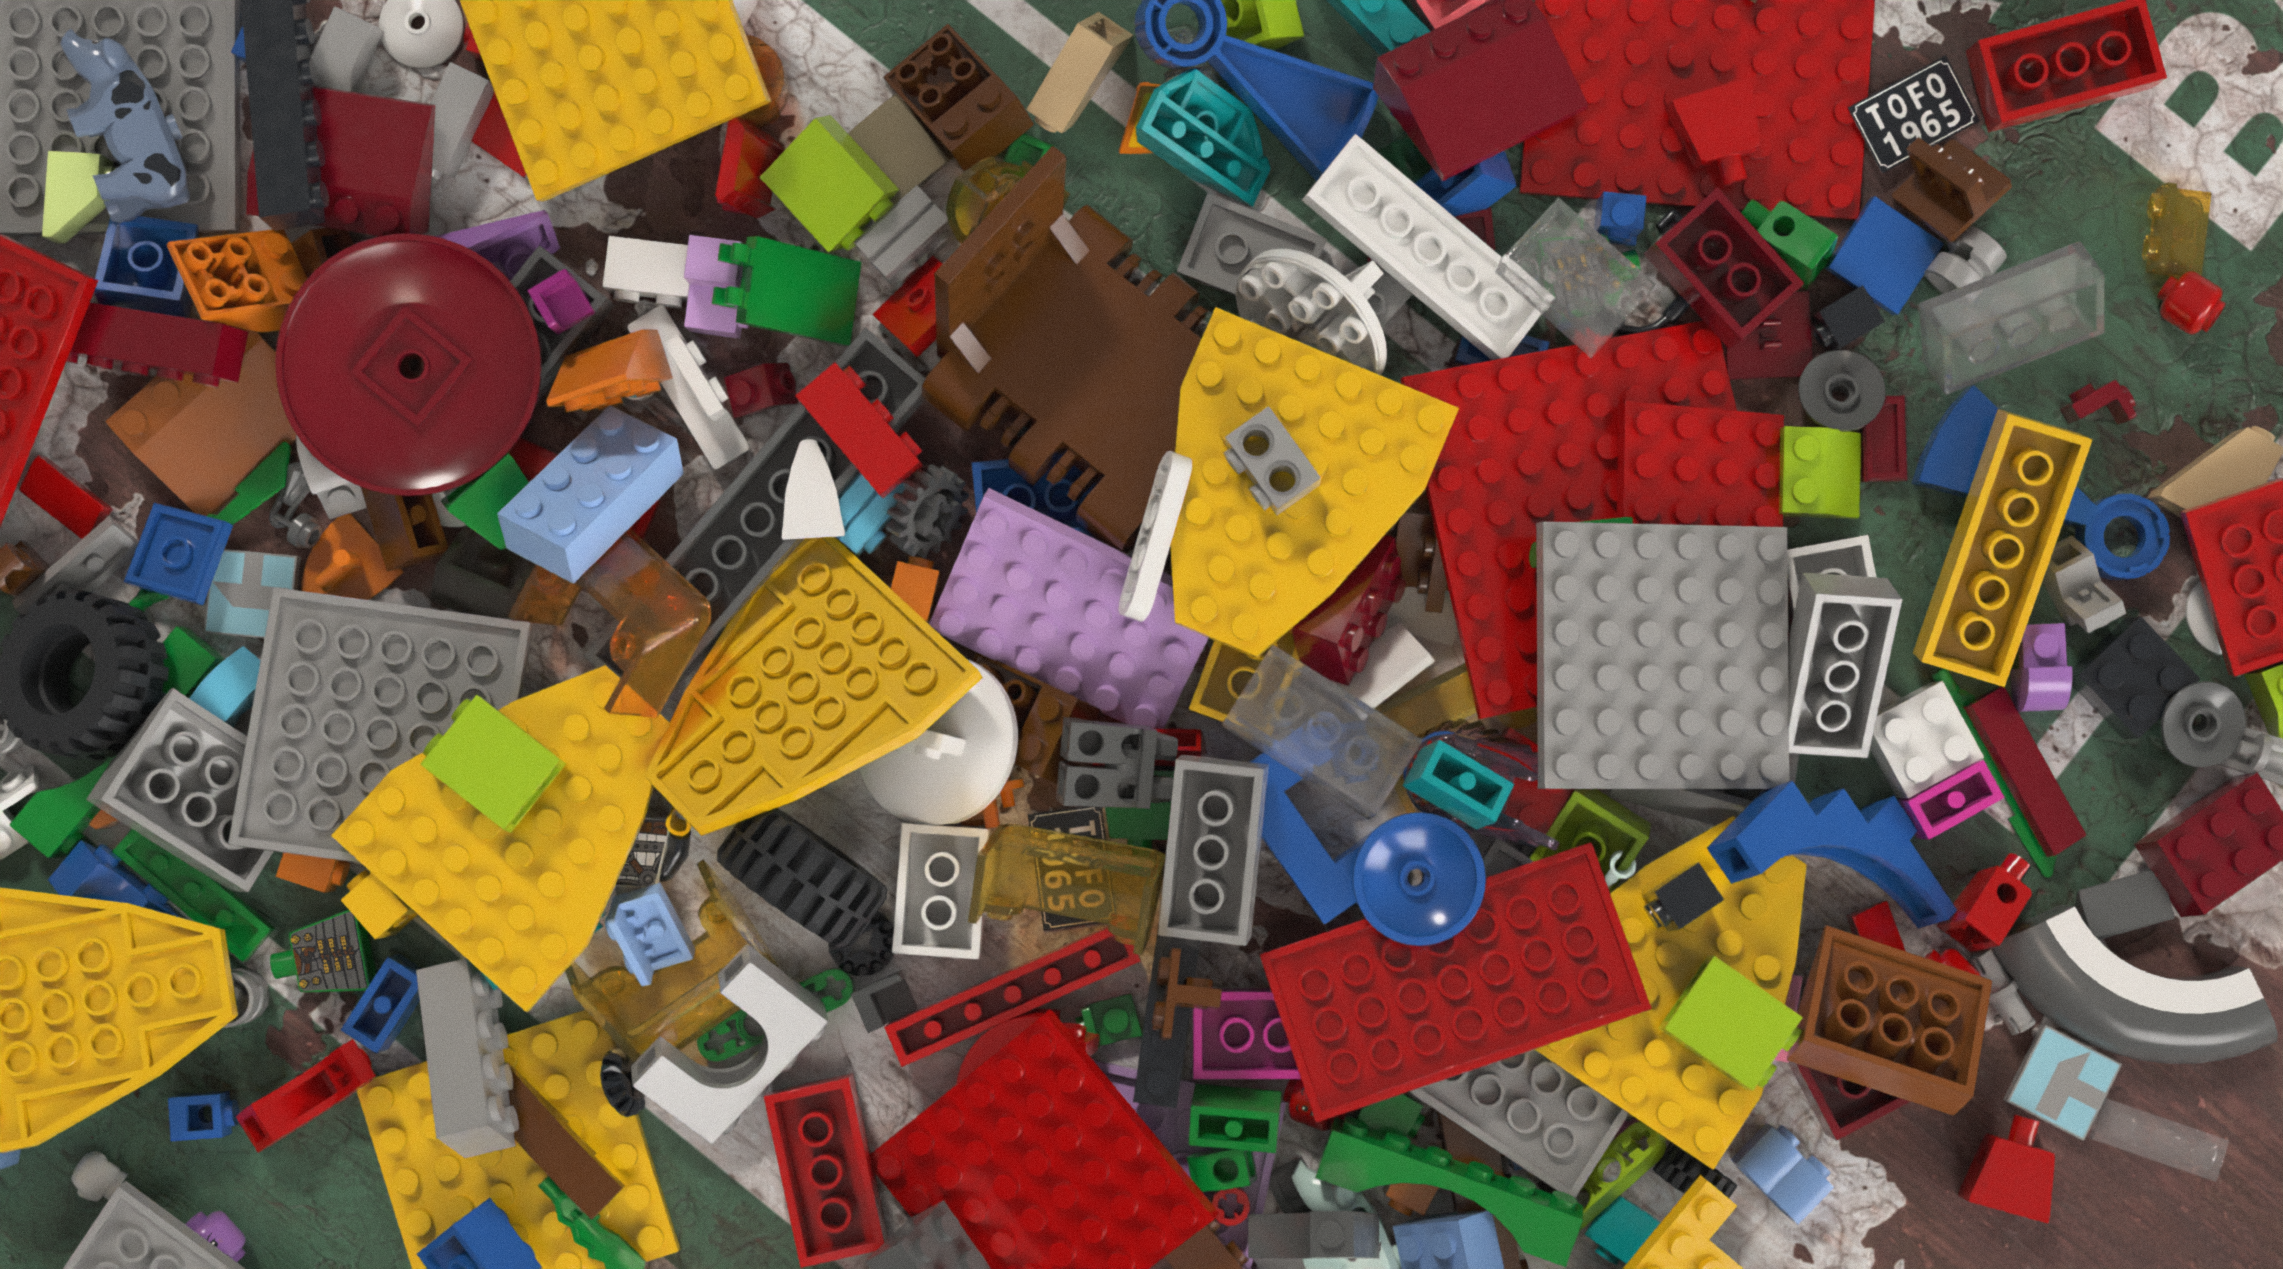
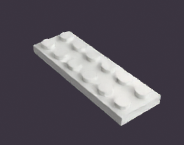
M1356 134L1347 142L1302 199L1306 205L1491 360L1509 357L1552 300Z

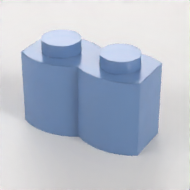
M1765 1123L1733 1156L1731 1161L1791 1221L1799 1225L1834 1188L1826 1179L1831 1172L1813 1155L1806 1160L1796 1149L1800 1141L1783 1125L1775 1129L1773 1126Z

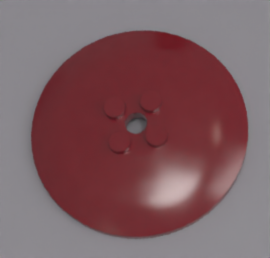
M392 234L368 239L342 250L329 258L309 276L295 294L281 324L276 347L275 367L279 397L291 427L303 445L326 468L339 477L372 491L400 496H423L455 489L477 479L511 451L524 433L537 404L541 386L542 357L536 326L525 301L509 279L491 262L465 246L447 239L421 234ZM408 355H419L424 362L423 373L415 379H407L401 372V363Z

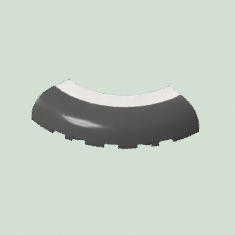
M2060 904L2014 926L2009 930L2000 946L1992 947L2009 979L2017 982L2019 986L2017 990L2033 1005L2034 1009L2069 1034L2108 1052L2136 1060L2163 1064H2197L2221 1061L2248 1054L2277 1042L2278 1033L2274 1019L2249 968L2231 965L2219 971L2200 976L2178 978L2160 977L2147 973L2128 964L2108 950L2092 934L2074 906Z

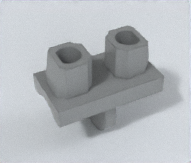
M2245 727L2242 740L2236 750L2217 765L2246 774L2258 772L2262 779L2283 785V739Z

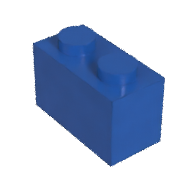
M401 954L388 956L346 1020L341 1031L376 1054L388 1050L420 1002L416 970L423 968Z

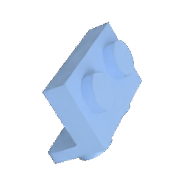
M661 882L613 896L609 914L605 918L606 930L609 937L613 941L616 940L623 952V959L628 972L635 974L642 987L651 984L654 970L694 959L696 949Z

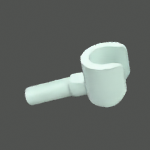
M1622 850L1615 851L1609 859L1610 870L1605 875L1608 889L1619 878L1626 879L1631 877L1636 870L1635 860H1633L1627 870L1620 871L1615 868V862L1622 855Z

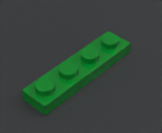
M133 829L127 833L112 851L193 921L224 929L228 950L242 962L248 961L275 929L232 891Z

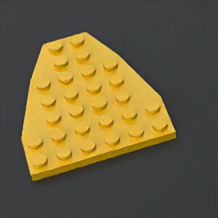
M1215 307L1180 390L1175 453L1192 459V471L1170 545L1175 624L1255 658L1259 657L1329 598L1424 492L1459 408ZM1268 406L1321 477L1320 486L1279 515H1276L1271 507L1265 511L1260 507L1249 490L1254 485L1245 471L1238 475L1223 455L1228 450L1225 445V436ZM1252 436L1245 441L1243 447L1248 454L1260 456L1268 450L1269 444L1260 436ZM1281 471L1273 474L1269 483L1276 491L1286 492L1294 486L1295 480L1291 474Z
M804 538L764 585L727 624L684 691L670 721L668 731L664 733L644 776L702 836L794 802L918 738L983 677L975 666L837 538Z
M606 665L515 700L499 709L501 713L566 763L511 833L503 830L420 765L426 758L422 752L392 769L331 835L525 1012H528L589 945L646 817L654 786L644 775L664 733L668 731L670 725L668 720Z
M1734 816L1648 863L1610 893L1652 1009L1534 1049L1712 1170H1714L1761 1098L1763 1088L1757 1085L1753 1091L1744 1089L1658 1027L1707 956H1716L1785 1005L1796 964L1807 866L1793 855L1784 856L1762 874L1731 884L1707 847L1736 819ZM1699 862L1724 900L1679 930L1667 931L1663 926L1657 928L1644 910L1643 906L1648 904L1644 894L1684 867Z
M0 887V1153L38 1146L154 1080L236 1018L238 1012L225 930L129 903Z

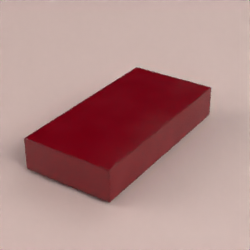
M1905 395L1885 396L1879 414L1869 424L1860 428L1861 483L1907 481Z

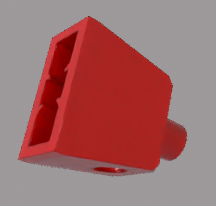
M1751 77L1672 100L1665 109L1695 169H1702L1716 164L1723 187L1748 179L1741 157L1753 153L1760 146Z
M2009 853L2000 866L1997 865L1978 871L1953 903L1957 911L1949 920L1939 922L1937 927L1969 952L2000 946L2032 895L2031 889L2021 882L2031 868L2029 863L2020 856Z
M2014 1114L2008 1138L1986 1133L1960 1187L1958 1196L1971 1203L2048 1224L2051 1212L2055 1154L2034 1146L2040 1121Z

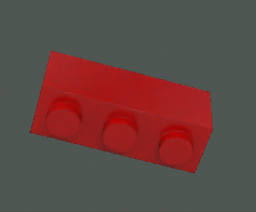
M834 362L795 396L884 499L901 485L905 479H908L917 469L923 466L916 457L922 450L906 431L901 436L894 432L888 424L894 417L878 398L870 403L860 392L866 384L849 365L842 370Z

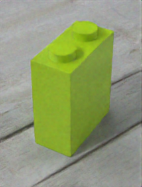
M831 115L814 118L760 176L761 180L828 253L843 248L849 251L855 247L854 242L864 233L862 229L872 219L875 222L878 221L893 207L894 204L890 200L899 191L897 186Z
M476 695L472 701L467 698L456 708L451 716L454 723L444 735L438 733L430 740L423 751L426 758L420 765L503 830L511 833L566 763L489 702Z
M1707 956L1658 1028L1744 1089L1753 1091L1757 1085L1763 1088L1771 1079L1777 1068L1772 1062L1781 1049L1788 1051L1797 1041L1802 1031L1797 1026L1803 1017L1716 956Z

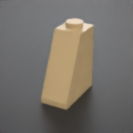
M1100 12L1077 23L1026 109L1036 116L1034 118L1035 122L1053 133L1056 131L1063 133L1071 128L1134 35Z
M2252 426L2251 429L2247 427L2234 431L2151 491L2147 499L2181 518L2180 511L2267 483L2283 454V447L2274 442L2276 437L2272 433L2257 426Z

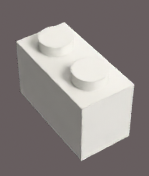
M609 236L603 288L609 293H614L613 299L617 301L639 303L640 297L656 298V305L681 308L682 301H688L690 286L684 279L688 245Z

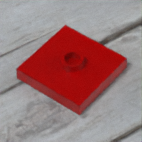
M934 256L929 258L913 276L872 314L880 324L916 357L920 356L936 340L934 273L943 263Z

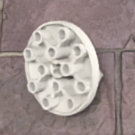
M1272 249L1260 253L1242 270L1236 286V302L1241 318L1378 375L1383 373L1387 360L1385 336L1381 324L1367 300L1375 292L1371 286L1384 273L1373 260L1343 276L1332 266L1312 255L1292 249Z
M971 660L968 661L978 669L983 677L918 738L859 768L863 781L875 800L888 812L902 820L914 824L940 826L965 821L981 812L997 797L1011 774L1018 746V726L1013 705L1000 682L988 670Z

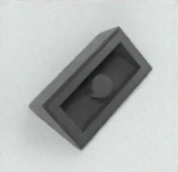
M2152 870L2079 890L2076 895L2075 908L2083 922L2098 940L2171 920L2175 916L2169 895Z

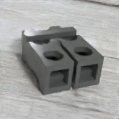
M1063 717L1060 756L1067 761H1059L1056 800L1064 806L1137 807L1150 809L1151 803L1169 802L1172 800L1173 778L1170 776L1153 775L1155 760L1175 761L1178 739L1174 736L1157 732V730L1150 726ZM1077 762L1105 763V766L1093 764H1079Z

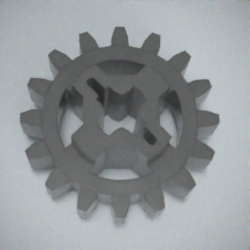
M932 464L929 465L927 472L917 469L913 482L907 479L903 481L905 488L903 493H895L893 495V498L897 501L896 507H892L887 511V514L893 517V520L886 525V530L893 533L890 541L913 557L917 554L922 558H926L929 549L937 554L940 552V543L942 541L950 544L952 541L951 531L953 529H961L962 527L961 523L958 522L959 516L968 512V509L962 506V503L969 498V493L962 490L966 485L965 481L958 478V475L943 466L939 469Z

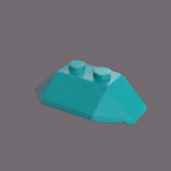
M1193 68L1186 70L1154 89L1136 126L1137 142L1193 181L1253 207L1271 168L1268 158L1263 155L1261 137L1252 110L1197 69Z

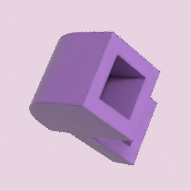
M2065 623L2027 625L2018 648L2019 669H2011L2012 702L2018 712L2064 710L2068 705L2072 689V666H2067Z

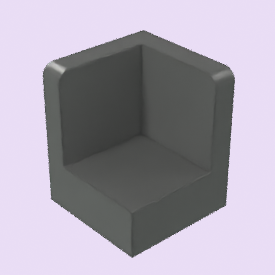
M901 970L851 993L867 1033L884 1027L887 1023L917 1009L916 1002Z

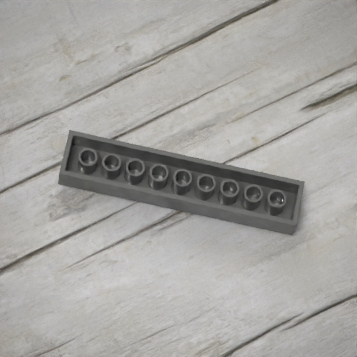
M866 327L836 361L842 370L850 365L866 386L860 392L870 403L878 398L891 413L894 419L888 424L895 433L900 430L925 400L922 397V385L926 378ZM802 403L795 408L584 655L597 668L606 665L657 712L710 652L731 619L804 540V538L785 540L781 538L785 493L791 466L799 443L806 439L817 441L828 464L838 496L859 473V470Z

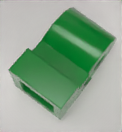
M1219 1148L1187 1156L1190 1178L1202 1192L1250 1186L1258 1179L1252 1151Z

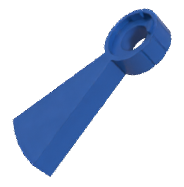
M1142 0V4H1139L1135 14L1136 39L1147 57L1158 65L1161 64V66L1169 69H1185L1208 61L1315 181L1320 178L1355 134L1362 138L1379 97L1373 89L1374 83L1226 36L1227 17L1221 0ZM1173 4H1183L1190 7L1198 19L1197 35L1189 44L1176 42L1166 29L1165 18Z
M1975 385L1964 389L1940 419L1919 458L1911 484L1967 498L1998 410ZM2076 486L2063 524L2076 527L2075 538L2094 554L2101 578L2129 580L2146 575V573H2150L2159 566L2169 548L2170 535L2168 534L2170 531L2168 522L2154 502L2145 497L2142 498L2139 495L2129 493L2113 495L2093 503ZM2118 517L2132 523L2138 533L2136 549L2126 558L2113 555L2104 543L2106 525L2112 519Z

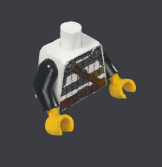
M673 806L667 819L645 817L615 884V896L660 882L663 884V882L673 879L688 858L691 837L690 829L692 826L686 820L680 819L676 815V809Z

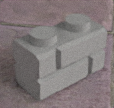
M916 185L864 232L854 244L890 285L897 279L904 283L919 270L921 266L917 261L929 250L934 255L950 242L952 237L949 232L953 229V225L924 191Z

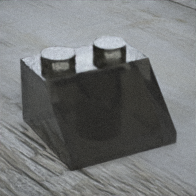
M466 525L461 529L436 564L430 600L459 613L518 620L527 607L543 568L506 548L500 550Z

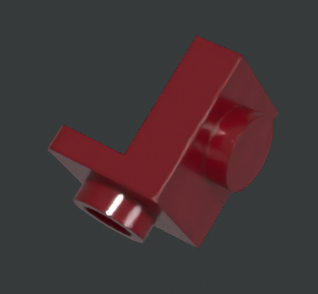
M788 363L761 364L724 377L734 419L746 418L775 407L792 406L798 403V399L795 396L797 394L796 381Z
M2116 379L2096 389L2092 383L2079 388L2068 395L2071 403L2060 409L2068 424L2086 417L2105 405L2117 424L2128 422L2137 417L2133 409L2135 407V400L2131 392L2124 385H2119Z

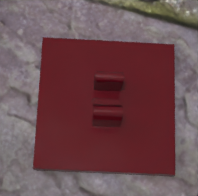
M1809 291L1793 293L1743 340L1731 348L1726 346V366L1730 380L1801 377L1805 367L1812 361Z

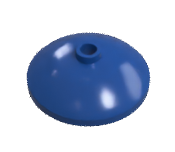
M1430 813L1402 814L1379 825L1363 842L1353 868L1354 895L1364 917L1384 936L1407 945L1423 946L1436 944L1458 934L1476 915L1485 891L1486 876L1484 862L1473 839L1456 823ZM1413 869H1418L1422 873V881L1418 885L1412 886L1407 879L1408 873Z

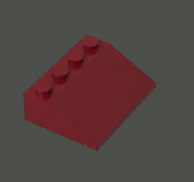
M1494 0L1377 57L1373 89L1442 181L1586 110L1588 106L1546 17L1532 0Z
M313 86L314 99L319 104L322 116L321 125H316L317 137L322 143L325 153V165L320 166L321 181L325 183L329 196V205L324 208L325 223L315 224L314 226L375 236L392 234L423 235L429 232L436 105ZM252 151L247 174L246 214L259 216L254 151Z

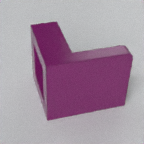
M567 269L557 272L527 290L548 327L558 335L596 313L575 276Z

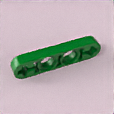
M840 968L827 969L799 982L801 986L811 993L807 985L813 983L815 992L819 991L829 984L827 979L829 976H833L836 981H845L846 987L841 990V999H836L834 994H829L820 999L825 1004L826 1013L847 1003L855 989L854 980L850 973ZM740 1009L704 1027L698 1035L697 1046L704 1058L709 1061L718 1062L760 1044L764 1034L756 1036L747 1031L745 1018L748 1014ZM735 1019L737 1031L746 1043L739 1045L738 1037L723 1045L725 1050L723 1053H720L717 1048L709 1049L707 1041L712 1038L710 1031L716 1030L718 1035L732 1031L734 1028L729 1024V1021Z

